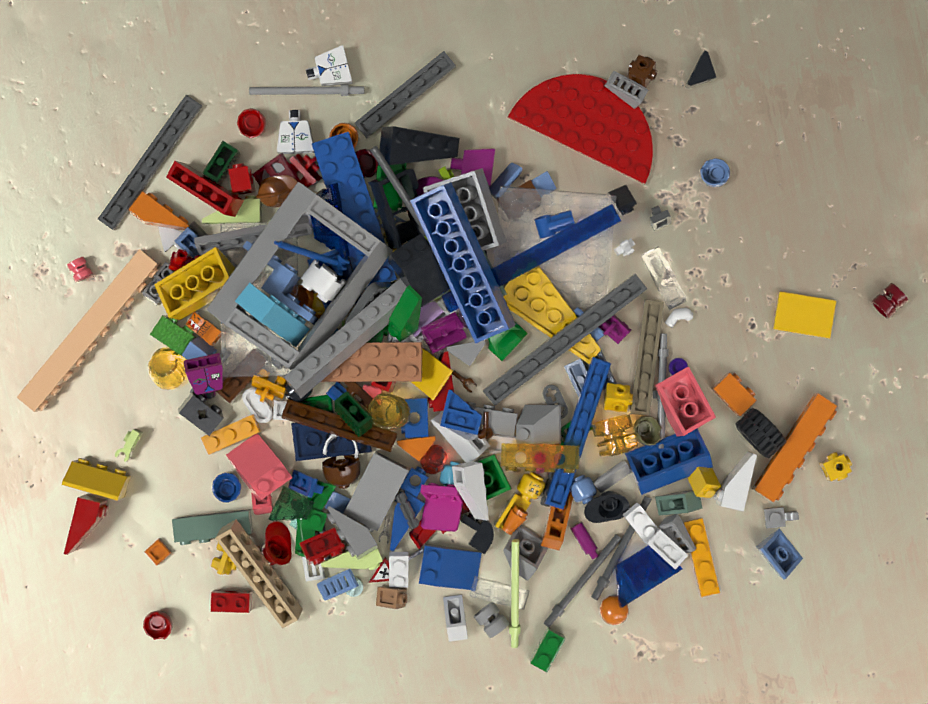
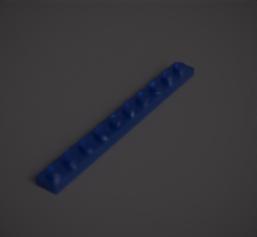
M610 204L493 267L491 271L498 286L504 285L621 222V219L613 204ZM452 291L441 296L450 313L459 309Z

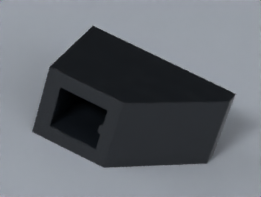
M627 185L607 193L616 215L621 213L624 216L634 210L633 207L637 204Z

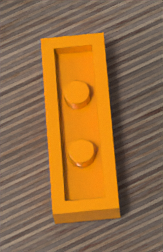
M254 414L212 432L210 436L205 435L201 437V440L208 455L257 434L261 430Z

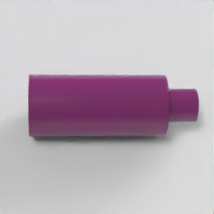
M582 521L572 526L570 530L585 555L589 554L591 559L598 557L599 555L596 552L597 546Z

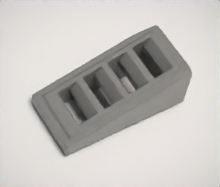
M616 71L612 72L604 85L634 109L642 103L649 91L642 85Z
M674 514L664 518L659 525L662 532L686 554L695 551L696 547L680 516Z

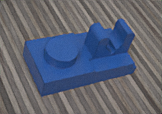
M293 470L288 488L312 498L314 492L322 494L324 486L317 484L318 479L301 471Z

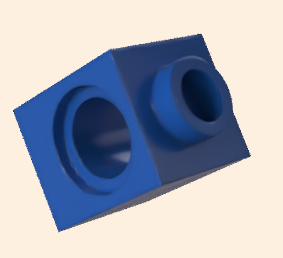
M419 466L416 469L412 467L400 488L417 497L420 493L421 485H424L429 477L426 475L427 471ZM418 475L421 478V483L416 486L412 485L410 482L411 476Z

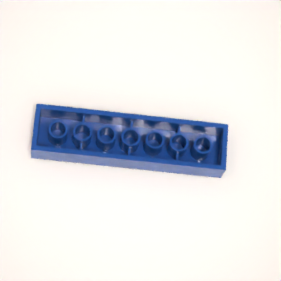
M345 132L312 143L331 205L386 245L350 133ZM343 239L354 271L365 254ZM389 257L368 286L374 282L397 280L394 269L388 263Z
M452 183L439 186L410 200L475 344L515 326L516 323Z

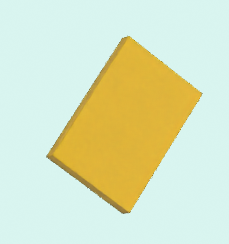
M779 291L773 329L830 339L836 301Z

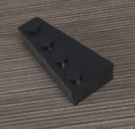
M396 126L382 127L379 150L389 165L458 157L460 138Z

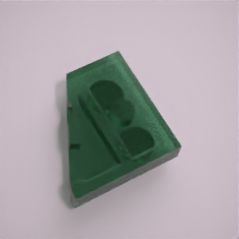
M283 486L268 519L270 521L307 520L315 502Z

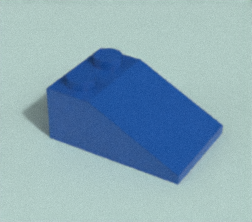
M425 543L419 584L476 591L482 553Z

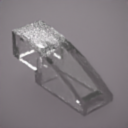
M659 246L641 255L668 309L671 310L686 302V297Z
M474 576L469 596L511 607V585ZM519 588V609H525L529 590Z

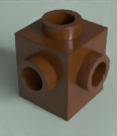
M638 55L636 60H632L629 65L628 78L647 88L650 81H654L657 76L656 62L650 57Z

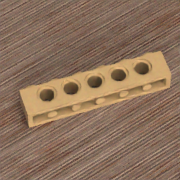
M235 519L223 526L215 537L282 629L297 621L302 613V607L238 520Z

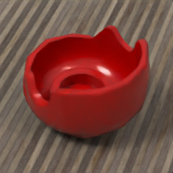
M249 108L242 111L238 116L237 126L240 133L248 138L258 137L265 131L266 118L260 111Z
M153 611L148 613L143 621V629L148 636L154 640H165L171 634L173 623L171 617L166 612Z

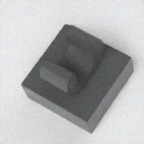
M659 206L651 208L653 216L650 217V223L654 231L671 224V216L668 210L661 212Z

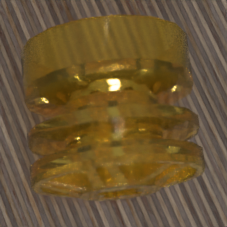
M630 414L591 424L594 437H604L603 441L597 443V447L606 446L605 449L599 451L600 456L623 454L638 446L637 441L628 442V439L636 437L635 433L626 434L625 431L633 427Z

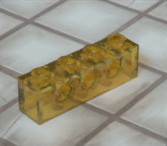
M502 443L501 467H505V471H517V467H525V471L536 472V468H544V472H556V469H563V473H575V469L580 468V446ZM519 452L526 454V461L524 463H519L516 460V455ZM538 453H543L546 456L543 464H538L535 460ZM558 453H562L565 456V462L561 465L555 462V456Z

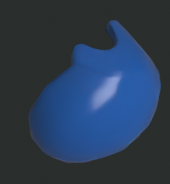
M222 473L213 480L212 492L220 502L229 503L236 500L239 496L241 483L234 474Z

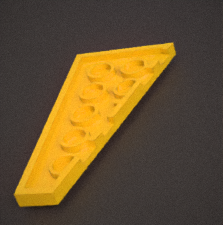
M528 252L504 286L507 295L503 297L509 310L551 338L576 319L577 315ZM589 333L572 346L569 351L590 364L592 357L595 358L601 347Z

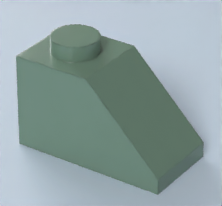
M693 490L655 497L659 516L689 513L702 509L701 498L696 497Z

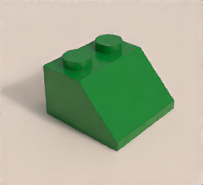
M495 454L473 461L482 463L486 500L512 489Z

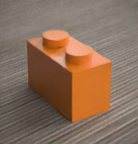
M726 373L711 389L737 416H741L757 401L754 398L756 394L749 387L744 388L740 384L742 380L738 375Z

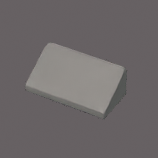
M621 461L595 479L593 483L598 491L603 493L630 474L631 470L625 461Z

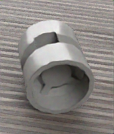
M494 602L489 603L474 615L479 625L485 626L484 631L489 638L496 636L510 624L504 615H499L500 610ZM493 616L494 618L489 621L488 618Z

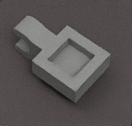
M784 507L764 509L766 529L786 527L785 521L799 520L797 511L784 512Z

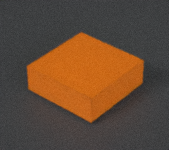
M160 538L144 551L156 565H159L172 553Z

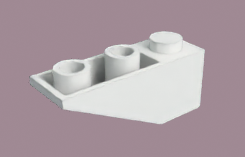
M443 411L431 420L465 462L475 460L491 446L485 438L479 439L478 435L440 426Z
M470 461L452 466L454 486L474 518L489 520L482 463Z

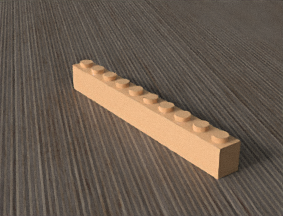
M139 249L24 387L17 398L33 412L43 411L49 404L48 399L52 395L56 396L61 390L60 385L63 381L67 382L74 374L72 370L76 366H81L86 360L84 356L87 352H92L97 347V340L101 336L105 337L110 331L109 326L113 321L116 323L123 315L121 311L125 307L131 306L135 300L133 297L136 293H141L146 288V281L150 277L154 278L160 264L145 251Z

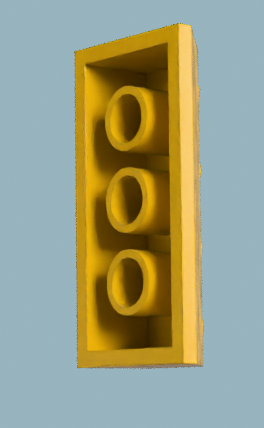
M214 247L154 284L168 317L182 320L213 301L235 270V267L218 247Z

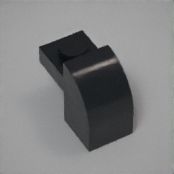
M472 513L468 515L463 514L460 521L475 530L468 544L481 553L486 554L494 538L492 524L489 520H482L481 523L478 522L479 519H475Z

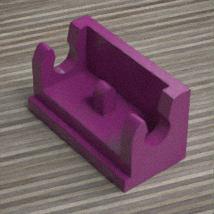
M456 312L421 327L423 340L432 354L467 338L466 333L462 329L464 326Z

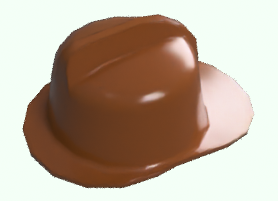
M289 175L268 177L260 183L256 197L268 207H280L297 184V181Z

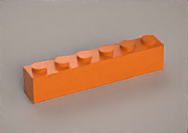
M814 393L786 435V443L773 455L752 489L772 502L778 501L784 493L782 490L786 484L789 485L795 476L793 473L796 468L799 469L805 461L803 457L807 451L810 453L816 444L814 441L817 436H821L826 430L825 424L827 421H831L836 415L837 411L835 409L837 405L819 393Z

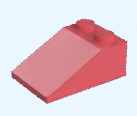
M689 366L655 385L667 419L677 437L685 436L716 418Z
M258 433L226 454L228 460L258 501H261L292 479L285 466Z

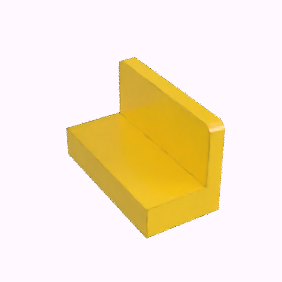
M514 492L496 521L495 527L503 528L511 508H514L515 505L520 506L526 511L531 502Z

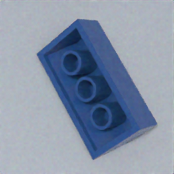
M698 428L685 436L677 437L674 434L663 438L655 445H645L625 453L641 495L689 477L698 466L713 468L710 453ZM664 444V448H659V445Z

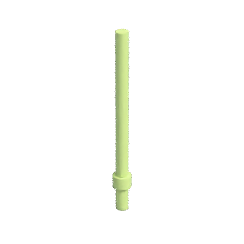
M518 539L512 540L511 624L509 625V633L511 634L512 648L519 647V634L521 633V625L519 624Z

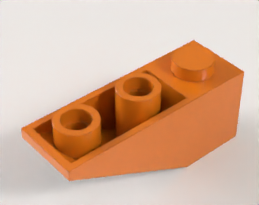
M142 191L128 209L133 216L146 225L183 231L189 227V221L181 215L179 217L175 216L172 213L173 210L168 205H160L156 202L158 199L150 192L146 194Z

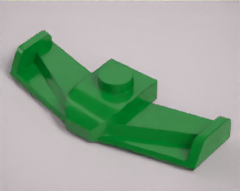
M318 480L317 484L324 486L322 494L314 492L312 498L308 497L299 509L296 517L295 554L302 557L305 556L299 543L314 537L315 530L322 532L327 518L326 515L328 514L322 512V509L336 486Z

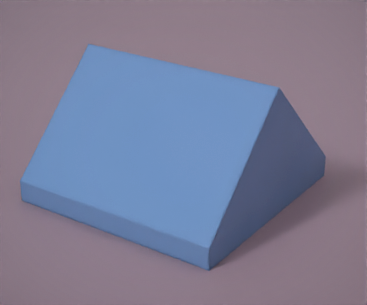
M780 528L756 546L783 580L790 575L803 559Z

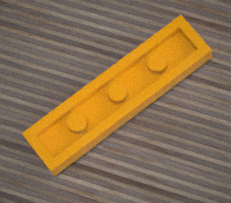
M703 518L683 522L696 547L695 551L690 553L700 596L705 597L720 593Z

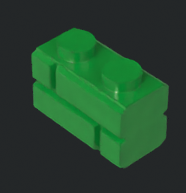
M547 627L530 659V664L548 672L551 663H553L566 639L565 636Z

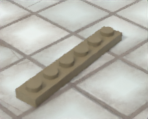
M644 300L632 392L633 402L630 407V414L650 415L664 302Z

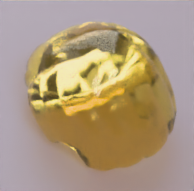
M160 348L154 352L148 363L149 375L153 382L161 389L173 390L179 387L186 378L184 362L181 356L170 348Z
M381 393L374 397L368 406V412L373 417V424L385 430L395 431L405 426L410 419L409 405L400 396Z

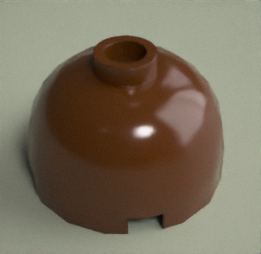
M344 455L345 459L336 460V456L322 462V471L328 483L338 486L340 489L350 487V484H353L360 475L361 464L359 457L355 458L354 455Z

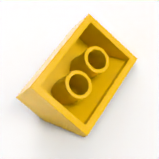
M78 458V461L74 460L71 462L61 484L118 501L125 498L131 476L126 475L127 471L115 468V471L107 469V465L97 463L95 466L89 464V460Z

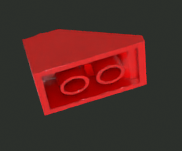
M89 495L77 497L64 550L65 555L74 552L99 524L103 516L106 517L109 505H106V499Z

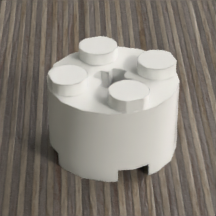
M314 259L301 277L303 280L301 285L309 291L312 289L318 293L317 297L325 303L328 300L333 301L346 281L344 279L341 281L337 279L339 275L325 264L322 266L318 265L319 261Z

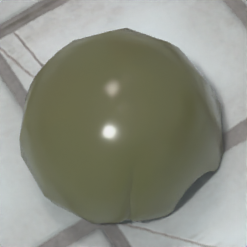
M641 416L633 425V435L636 441L643 445H655L661 440L660 431L662 427L656 418Z

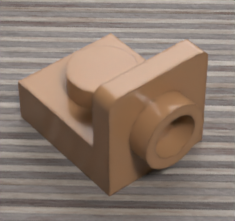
M377 587L376 606L392 609L404 608L407 603V589Z

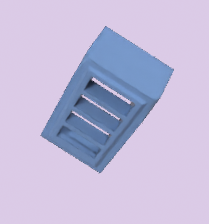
M351 569L317 583V587L325 601L359 586Z

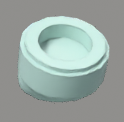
M357 577L355 579L359 586L346 592L350 597H356L363 591V582Z

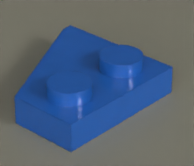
M448 390L440 426L478 435L482 415L452 390Z

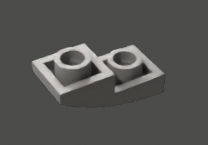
M167 262L162 265L152 281L142 291V295L156 306L160 303L161 299L154 284L175 272L168 269L169 264Z

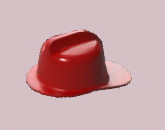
M279 521L270 523L265 531V542L261 552L270 565H286L292 557L290 532Z

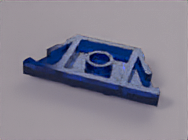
M338 182L330 184L328 188L317 194L343 213ZM310 215L314 239L324 243L331 250L336 249L340 252L341 257L350 256L348 242Z
M649 545L615 565L619 607L623 608L681 571L682 567L678 566L674 569Z

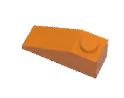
M570 491L564 509L550 506L541 546L560 550L573 500Z

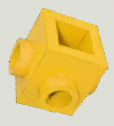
M607 383L604 410L627 412L628 405H632L633 402L630 385Z
M831 453L826 456V460L819 463L828 481L835 479L837 481L843 480L848 477V473L852 472L850 468L852 463L849 457L841 453Z

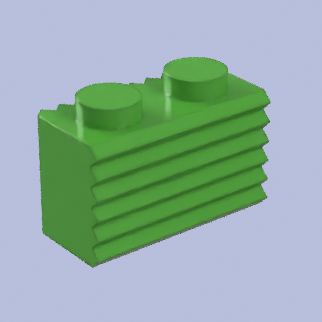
M162 315L150 335L182 356L189 342L196 338L193 335L194 331L186 325L184 327L178 325L177 319H171L168 316Z

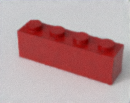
M174 161L166 176L167 179L224 215L236 217L244 202L243 199L186 163Z

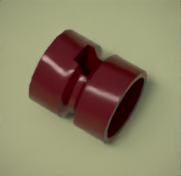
M890 283L883 290L884 294L877 295L871 303L882 316L890 319L897 312L896 308H901L909 300L895 284Z

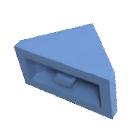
M187 227L175 242L193 258L199 255L194 238L199 236L191 228Z

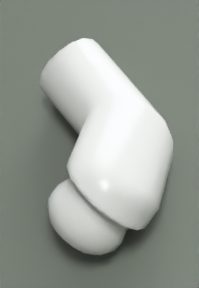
M686 307L674 309L665 321V324L673 328L678 320L685 319L690 321L693 318V312Z

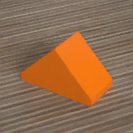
M436 436L397 440V445L420 461L435 442Z

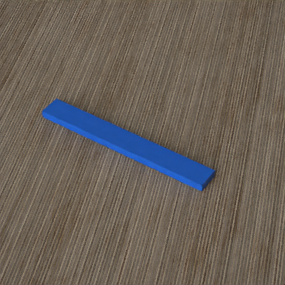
M594 357L591 359L544 502L547 505L564 509L611 366L609 362Z

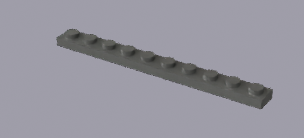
M634 273L484 388L483 392L494 406L646 291L647 287L637 274Z

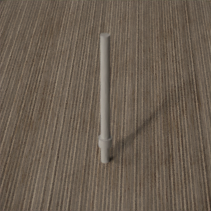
M364 86L249 87V95L341 94V96H349V94H364Z
M660 333L657 354L659 356L658 383L666 379L667 357H669L667 334ZM658 401V423L662 427L660 431L662 440L665 438V411L662 402ZM664 444L659 445V448H664Z

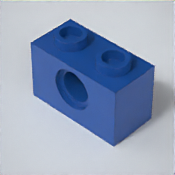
M427 398L404 399V403H400L401 414L405 415V422H401V433H405V438L429 437ZM416 412L419 414L420 421L418 423H412L409 420L411 413Z

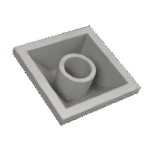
M525 405L516 424V444H561V405Z
M521 525L512 533L503 551L511 568L512 540H519V576L528 581L538 569L548 548L541 546L542 537Z

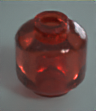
M439 445L431 446L420 460L423 470L429 474L443 471L448 457L447 453Z

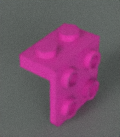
M435 483L421 485L420 492L426 498L421 527L429 530L456 532L459 527L464 501L454 485H447L445 487Z

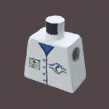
M343 45L316 56V67L306 69L308 80L319 78L322 86L353 84Z
M289 110V121H281L277 153H314L309 122L307 120L301 121L300 110Z

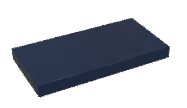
M291 423L296 461L355 454L353 441L338 436L330 441L327 448L328 452L324 455L323 449L331 435L330 433L302 424ZM357 442L359 454L372 452L371 446Z

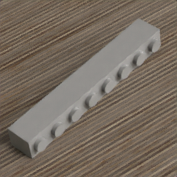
M401 279L397 280L284 376L288 385L300 398L389 324V318L406 289V285Z

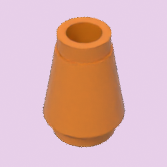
M515 505L514 508H511L502 529L512 535L527 520L526 516L528 513L520 506Z

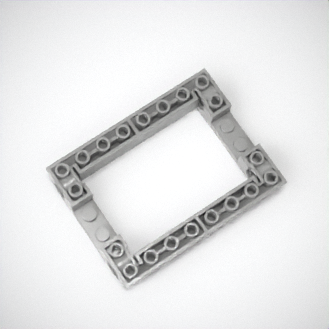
M297 182L206 310L236 333L292 370L331 337L393 250L303 184ZM306 211L363 252L365 256L298 347V350H296L283 338H279L253 320L250 315L241 309H237L238 303L235 300L249 282L251 284L254 283L279 247L274 244V241H284Z

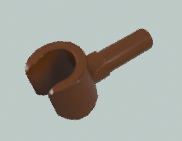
M455 370L452 372V375L463 383V387L468 392L472 393L468 388L470 384H474L477 387V384L471 378L466 379Z
M484 412L483 429L478 431L479 439H488L493 435L492 429L489 428V412Z

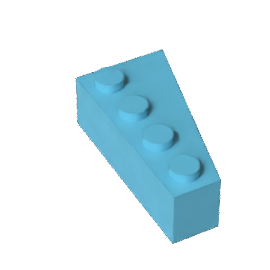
M250 282L235 300L236 303L294 347H297L310 330L304 325L307 321L273 295L268 297Z

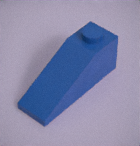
M405 491L407 501L410 502L416 518L425 502ZM396 499L394 500L397 504L394 510L390 544L392 552L409 528L408 520L405 519L400 503Z

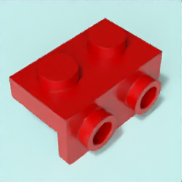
M335 527L299 543L308 565L313 563L314 566L324 562V558L330 555L334 558L342 554V550L345 548Z

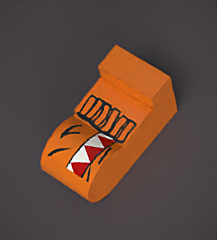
M196 312L186 322V325L210 346H214L224 334L222 330Z

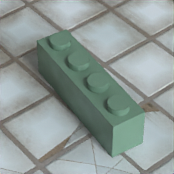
M251 509L172 519L174 543L180 542V545H188L193 540H199V543L211 542L210 538H215L223 526L235 519L238 520L247 534L253 533Z

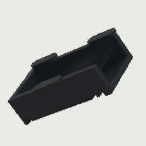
M414 169L394 171L410 199L418 197L416 189L419 187ZM384 175L368 182V185L371 186L389 242L388 247L400 248L402 243L417 237L421 232L418 229L419 225L407 207H402L400 210L392 213L383 185L389 183L390 180ZM408 210L410 220L395 226L394 215Z

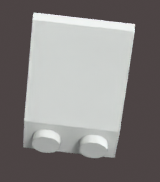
M747 452L724 479L721 487L714 495L716 504L744 512L757 457L756 454Z

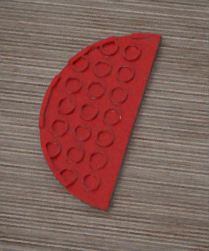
M584 74L561 75L548 79L525 93L508 115V119L644 185L646 184L653 158V143L649 125L639 106L634 109L604 86L607 80Z

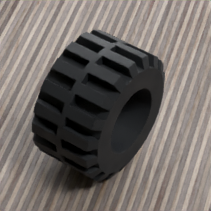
M751 408L735 423L737 430L766 458H770L786 443L785 437L778 428L755 408Z

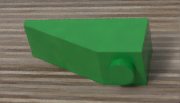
M410 285L406 287L389 318L388 331L392 337H396L400 342L418 331L422 297Z

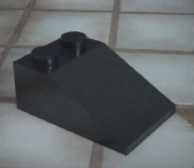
M422 233L390 253L388 263L406 287L410 285L422 297L421 307H424L450 289L431 245Z

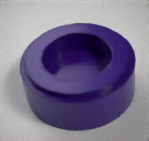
M675 358L670 361L668 370L671 375H674L688 367V364L682 358Z

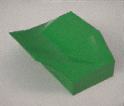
M516 323L512 328L488 338V349L503 361L528 333Z

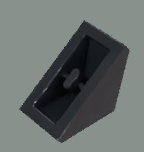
M704 50L685 86L689 89L717 78L708 51Z

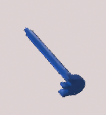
M274 241V244L278 245L279 248L331 264L332 269L339 276H343L342 270H347L345 264L350 263V261L339 255L331 258L283 241Z

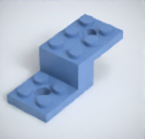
M246 241L243 248L249 251L255 241L252 244ZM273 255L267 265L274 270L261 289L273 295L284 305L315 325L318 320L314 316L316 312L305 304L301 307L299 305L300 301L290 294L300 279L296 275L298 271L287 263L283 266L281 264L282 260Z

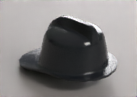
M606 491L587 503L584 514L585 518L592 523L618 520L624 517L623 514L629 510L630 505L624 496L614 491Z

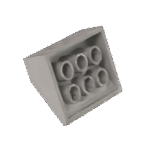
M483 168L423 187L424 193H427L439 186L452 183L482 251L506 243Z

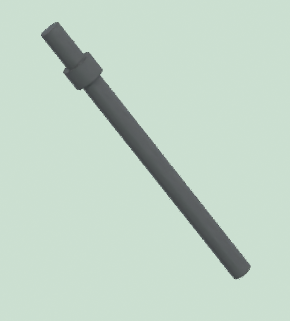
M374 146L370 151L419 225V231L426 236L410 202L409 195L378 147Z
M647 496L644 497L640 504L644 511H646L652 500ZM631 525L627 528L603 575L596 582L598 585L591 597L597 601L604 588H607L610 583L609 578L635 532Z
M615 534L562 601L553 607V612L544 621L547 627H550L558 616L561 617L567 605L622 538Z

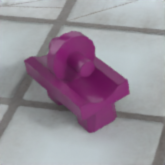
M613 315L599 326L604 331L603 334L605 336L608 335L617 344L631 331L624 321L622 322L616 315Z

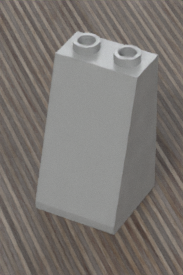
M376 451L343 514L356 522L364 524L363 526L370 532L378 531L410 468Z

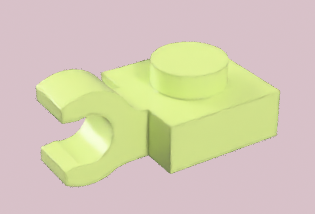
M133 429L131 432L128 431L124 438L126 442L124 448L118 449L115 452V457L124 452L126 455L124 461L127 462L143 432L137 429Z

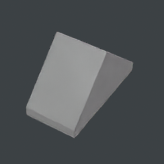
M485 340L476 344L471 342L447 347V351L470 366L485 345Z

